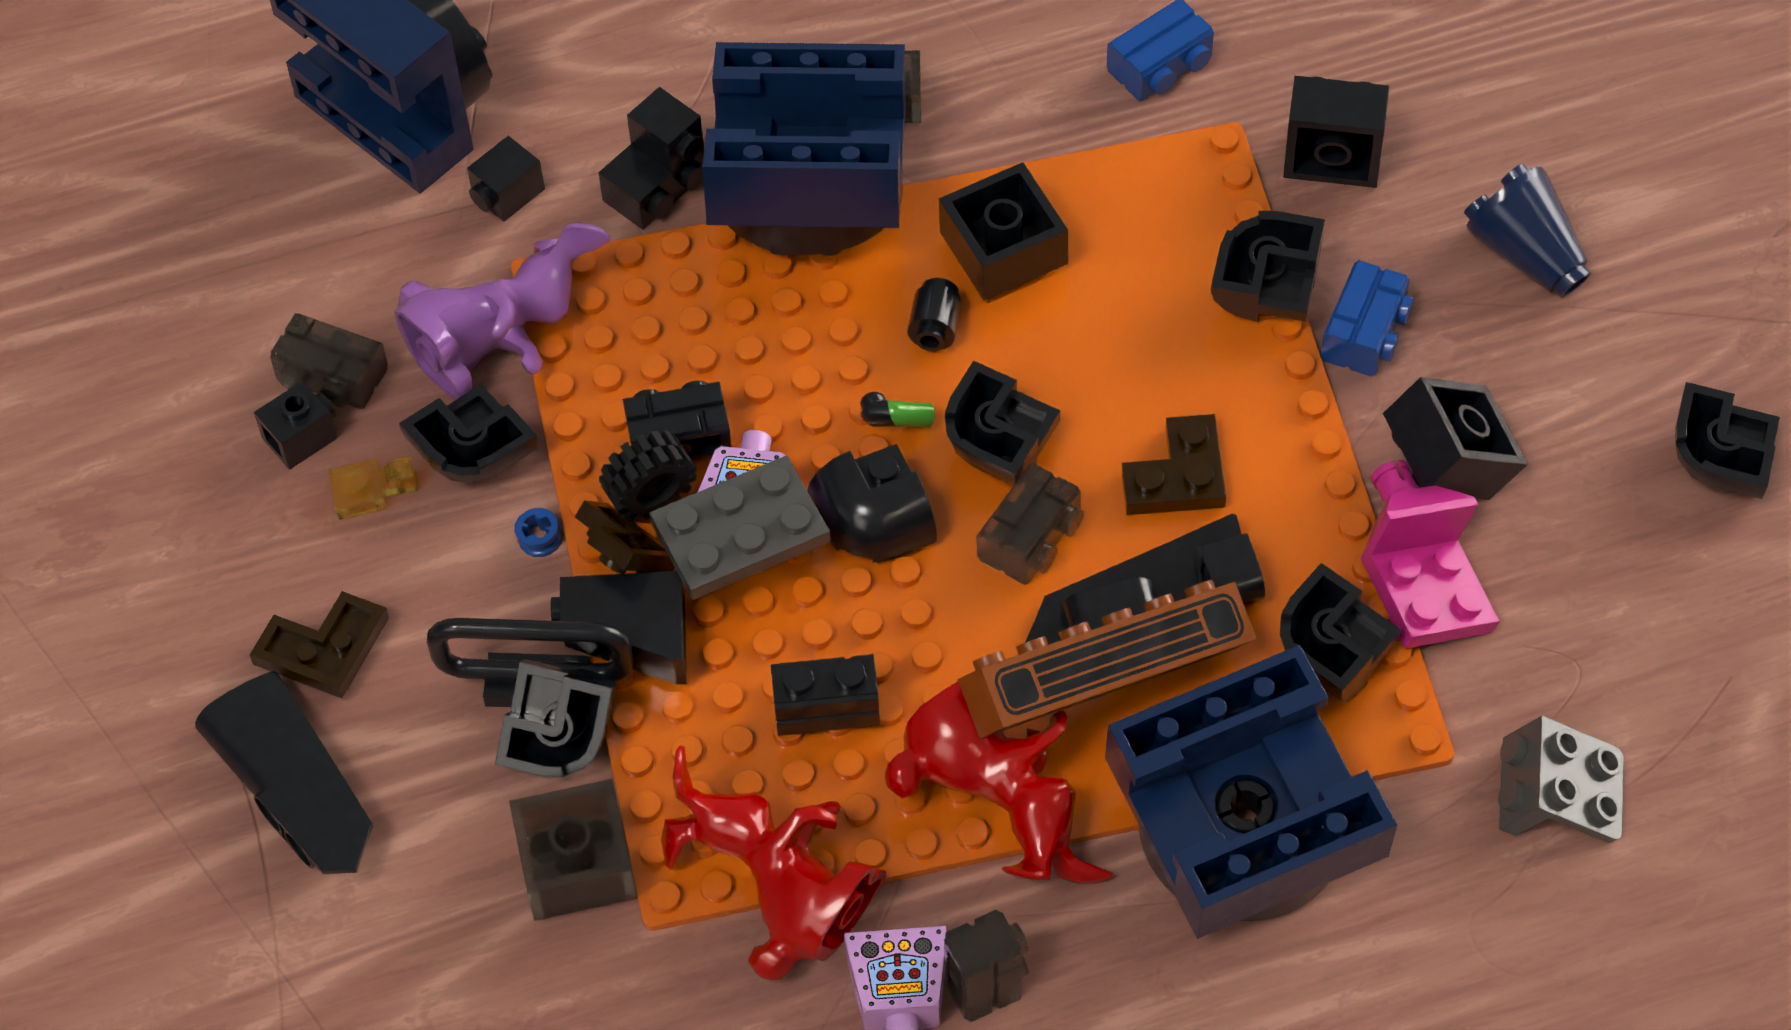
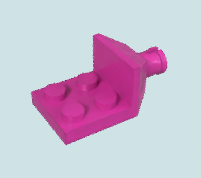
M1398 460L1396 466L1393 461L1381 465L1373 472L1371 481L1375 489L1378 490L1384 502V507L1374 524L1361 556V561L1391 622L1402 630L1400 640L1404 648L1493 633L1499 623V619L1458 541L1479 505L1474 496L1436 485L1419 488L1411 475L1408 463L1404 460Z

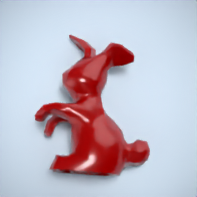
M959 682L947 687L918 708L906 725L904 751L898 753L886 766L885 782L892 792L904 799L917 794L919 785L925 780L953 791L984 797L1004 808L1009 813L1013 833L1024 850V859L1020 863L1002 867L1005 873L1016 878L1032 881L1050 880L1051 865L1058 878L1077 884L1100 883L1112 877V872L1077 859L1069 848L1076 790L1066 779L1037 775L1045 767L1047 750L1056 743L1066 729L1067 715L1065 711L1054 713L1050 719L1049 727L1042 732L1027 728V738L1025 739L1007 738L1002 731L980 739Z
M680 745L676 750L672 776L675 797L686 805L693 814L685 817L665 819L661 844L666 867L672 870L683 846L690 840L701 842L716 852L736 856L750 868L757 883L758 902L762 920L768 927L770 939L764 945L753 948L748 959V963L759 977L770 981L782 979L792 970L795 962L800 959L825 961L844 942V933H850L883 885L887 877L886 871L875 868L873 865L849 861L842 872L836 875L809 853L808 845L817 826L836 829L835 815L841 809L838 802L828 801L819 805L795 808L790 816L775 829L769 802L759 793L704 794L693 788L687 769L685 747Z

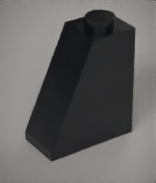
M677 571L560 577V597H551V621L598 622L614 626L623 631L631 642L634 657L633 670L676 685L687 684L684 584ZM564 642L565 647L609 662L613 661L612 650L606 645L590 642Z

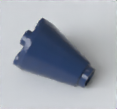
M1520 164L1502 178L1501 183L1504 187L1490 199L1487 195H1483L1465 209L1464 214L1469 219L1466 226L1475 238L1549 292L1555 290L1562 298L1583 284L1590 277L1591 272L1585 266L1587 263L1586 257L1547 173L1542 167L1528 169L1524 164Z

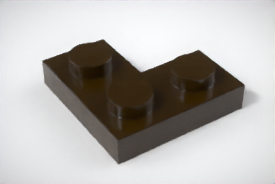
M1215 414L1166 418L1165 429L1169 459L1122 463L1126 515L1224 508L1226 505Z
M584 500L575 518L589 528L586 532L589 537L587 543L601 553L599 560L606 567L620 574H625L626 571L646 573L674 570L675 567L661 542L630 519L622 518L618 511L609 503Z
M342 591L319 631L273 615L250 653L252 663L255 666L268 671H275L281 676L343 698L389 619L387 608Z

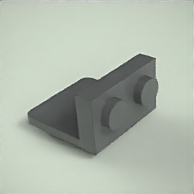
M1540 716L1503 737V744L1500 750L1502 760L1501 790L1498 797L1500 830L1517 836L1547 819H1552L1608 843L1622 836L1624 757L1619 748L1545 716Z

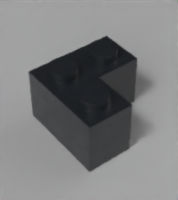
M658 87L627 114L631 144L598 172L602 200L642 230L655 219L664 217L676 200L688 190L695 189L703 180L704 141L701 116L661 87Z

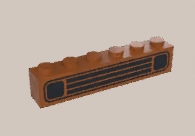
M1208 580L1185 589V599L1175 602L1172 593L1144 603V613L1133 616L1130 607L1102 617L1101 620L1104 626L1091 630L1088 622H1084L1060 631L1061 641L1048 645L1046 637L1043 636L1017 646V656L1005 659L1003 652L998 651L973 661L975 671L957 680L979 738L987 737L1232 651L1256 640L1255 632L1236 583L1232 582L1215 588L1213 580Z

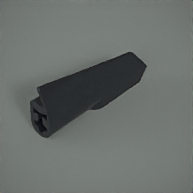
M1230 514L1159 547L1044 596L1025 643L1043 636L1046 637L1048 645L1061 641L1060 631L1084 622H1088L1091 630L1104 626L1101 620L1102 617L1130 607L1133 616L1144 613V603L1172 593L1175 602L1185 599V589L1208 580H1213L1215 588L1235 582L1243 604L1265 599L1264 580L1250 538L1247 533L1241 534L1237 516Z
M275 671L260 675L226 692L207 705L198 715L195 721V728L252 792L254 800L264 817L309 868L316 866L322 874L357 873L373 824L280 675Z

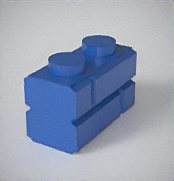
M1175 0L1107 44L1106 67L1108 72L1121 85L1124 83L1126 89L1138 101H1142L1153 93L1158 95L1165 93L1173 86L1176 78L1187 71L1197 72L1205 67L1212 56L1214 32L1212 27L1202 17L1195 15L1194 10L1186 2Z
M1360 260L1354 262L1323 334L1320 356L1324 362L1343 368L1349 366L1352 371L1372 377L1376 375L1381 360L1391 361L1399 338L1398 334L1393 333L1397 323L1406 325L1414 304V298L1407 296L1410 281L1407 275L1389 269L1383 271L1379 266Z

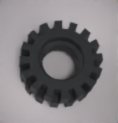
M658 430L650 431L647 439L643 434L636 436V443L631 446L628 442L620 446L623 450L620 454L613 452L608 458L611 464L603 465L601 469L603 475L599 476V482L622 518L626 520L631 518L632 521H639L643 515L648 520L650 519L649 512L682 499L679 494L688 493L691 490L690 482H694L697 477L695 471H697L696 466L675 435H671L668 431H663L661 435Z

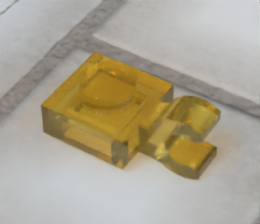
M410 457L394 459L381 470L377 459L328 469L335 511L339 520L387 509L385 497L396 494H409L419 490L416 472L413 471Z

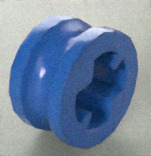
M533 508L525 511L518 517L514 532L520 548L526 554L533 557H545L551 555L559 548L562 543V532L556 516L550 510ZM538 526L540 530L546 531V535L538 538L535 534L531 535L530 530Z

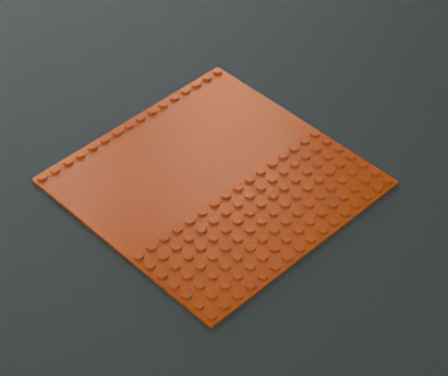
M1231 122L1024 162L1068 229V264L984 301L940 233L938 198L1017 164L903 185L899 228H884L867 241L844 249L833 256L821 254L776 255L768 249L746 241L731 230L728 225H706V223L609 241L596 250L581 254L572 262L570 302L566 317L556 324L539 321L526 322L523 328L530 341L536 346L543 362L540 371L532 375L573 576L620 574L609 569L599 560L601 553L587 543L589 537L586 532L589 528L577 520L575 515L584 500L609 503L614 507L601 487L599 476L603 475L601 472L603 465L611 464L608 458L613 452L620 454L623 451L620 446L626 442L631 446L623 399L632 398L639 391L654 389L659 392L681 389L686 383L696 380L705 381L708 384L720 382L732 447L740 448L743 433L748 430H760L767 433L772 438L770 451L781 452L788 456L806 490L817 471L832 459L848 451H851L854 459H858L897 444L912 473L916 471L930 503L936 525L937 542L890 560L872 563V558L852 555L841 548L836 551L829 542L695 600L691 599L684 586L687 684L676 685L633 669L624 679L615 681V693L605 737L642 921L646 929L656 931L760 909L757 883L750 868L736 856L716 852L699 841L690 840L683 846L674 868L671 870L665 865L661 844L665 819L685 817L693 814L686 805L675 797L672 776L676 750L680 745L685 747L687 769L693 788L704 794L757 792L769 802L775 829L790 816L795 808L819 805L828 801L838 802L841 809L835 815L836 829L817 826L808 845L809 853L836 875L842 872L849 861L873 865L875 868L885 870L887 877L884 883L1024 854L1023 848L1013 833L1008 811L984 797L953 791L925 780L919 785L917 794L904 799L897 796L887 787L884 777L886 766L898 753L904 751V732L907 722L921 705L947 687L958 682L957 679L975 671L973 661L998 651L1003 652L1005 659L1017 656L1016 647L1025 643L1044 596L1159 547L1227 515L1235 514L1238 518L1241 534H1248L1264 580L1265 599L1244 604L1257 639L1232 651L1061 710L1065 711L1067 715L1066 729L1056 743L1047 750L1045 767L1037 775L1066 779L1077 792L1070 844L1139 830L1138 822L1105 759L1108 725L1284 652L1280 637L1282 611L1290 597L1320 563L1362 591L1361 602L1391 622L1361 561V556L1376 518L1308 318L1306 317L1305 322L1259 313L1258 321L1256 322L1238 317L1224 310L1214 301L1211 294V284L1219 248L1227 229L1231 231L1240 222L1258 216V211H1271L1241 124ZM529 257L516 259L512 262L511 271L513 277L522 263ZM930 278H944L953 282L958 287L959 295L962 299L955 340L951 346L937 351H927L920 348L911 341L907 333L915 292L922 286L924 281ZM973 361L1016 379L1018 392L1060 410V421L1037 457L1036 470L1021 487H1016L971 466L956 454L947 436L945 411L948 402ZM880 392L886 397V400L931 403L935 411L934 422L930 427H872L861 417L860 401L867 393ZM1215 414L1226 493L1225 507L1126 515L1122 463L1169 459L1165 429L1166 418ZM713 455L691 459L696 466L697 471H695L697 477L694 482H690L692 488L688 493L679 494L682 499L698 492ZM642 515L639 521H633L661 542L651 524V519L646 520ZM626 571L625 574H627V573H637V572H635V571ZM1399 640L1369 674L1367 685L1347 702L1340 701L1325 690L1329 697L1327 707L1319 709L1318 715L1351 776L1368 770L1373 780L1376 781L1443 767L1452 763L1455 754L1419 646L1405 649L1401 640ZM874 654L880 725L778 736L771 664L839 657L848 659L852 656ZM589 655L590 663H609V661ZM1054 713L1002 732L1007 738L1025 739L1027 738V728L1042 732L1049 727L1050 719Z

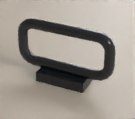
M449 618L436 622L427 633V646L430 657L439 670L457 678L485 680L483 691L485 707H511L519 663L525 659L573 671L582 668L609 677L614 682L622 680L629 675L634 664L632 646L627 635L620 629L605 623ZM466 638L600 643L611 648L613 661L609 663H590L589 656L492 652H488V659H467L453 655L450 652L448 640Z

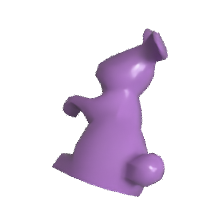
M573 223L565 226L559 239H546L534 243V254L522 263L513 279H496L482 282L474 287L456 289H432L420 281L407 282L401 287L398 307L394 310V314L408 350L426 375L454 401L472 390L470 371L494 348L516 352L522 356L521 364L529 374L535 375L540 371L543 362L536 346L528 338L523 328L524 324L532 321L556 324L566 317L570 302L572 262L581 254L596 250L611 240L610 236L602 228L593 224Z

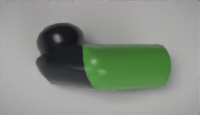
M880 392L867 393L860 401L861 417L872 427H930L934 422L935 411L931 403L886 400V397Z

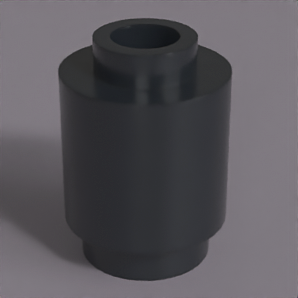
M930 278L924 281L922 286L915 292L907 333L911 341L924 350L937 351L951 346L955 340L962 299L959 295L958 287L953 282L944 278Z

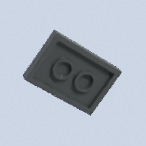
M787 455L649 512L651 524L692 600L831 542L830 531Z

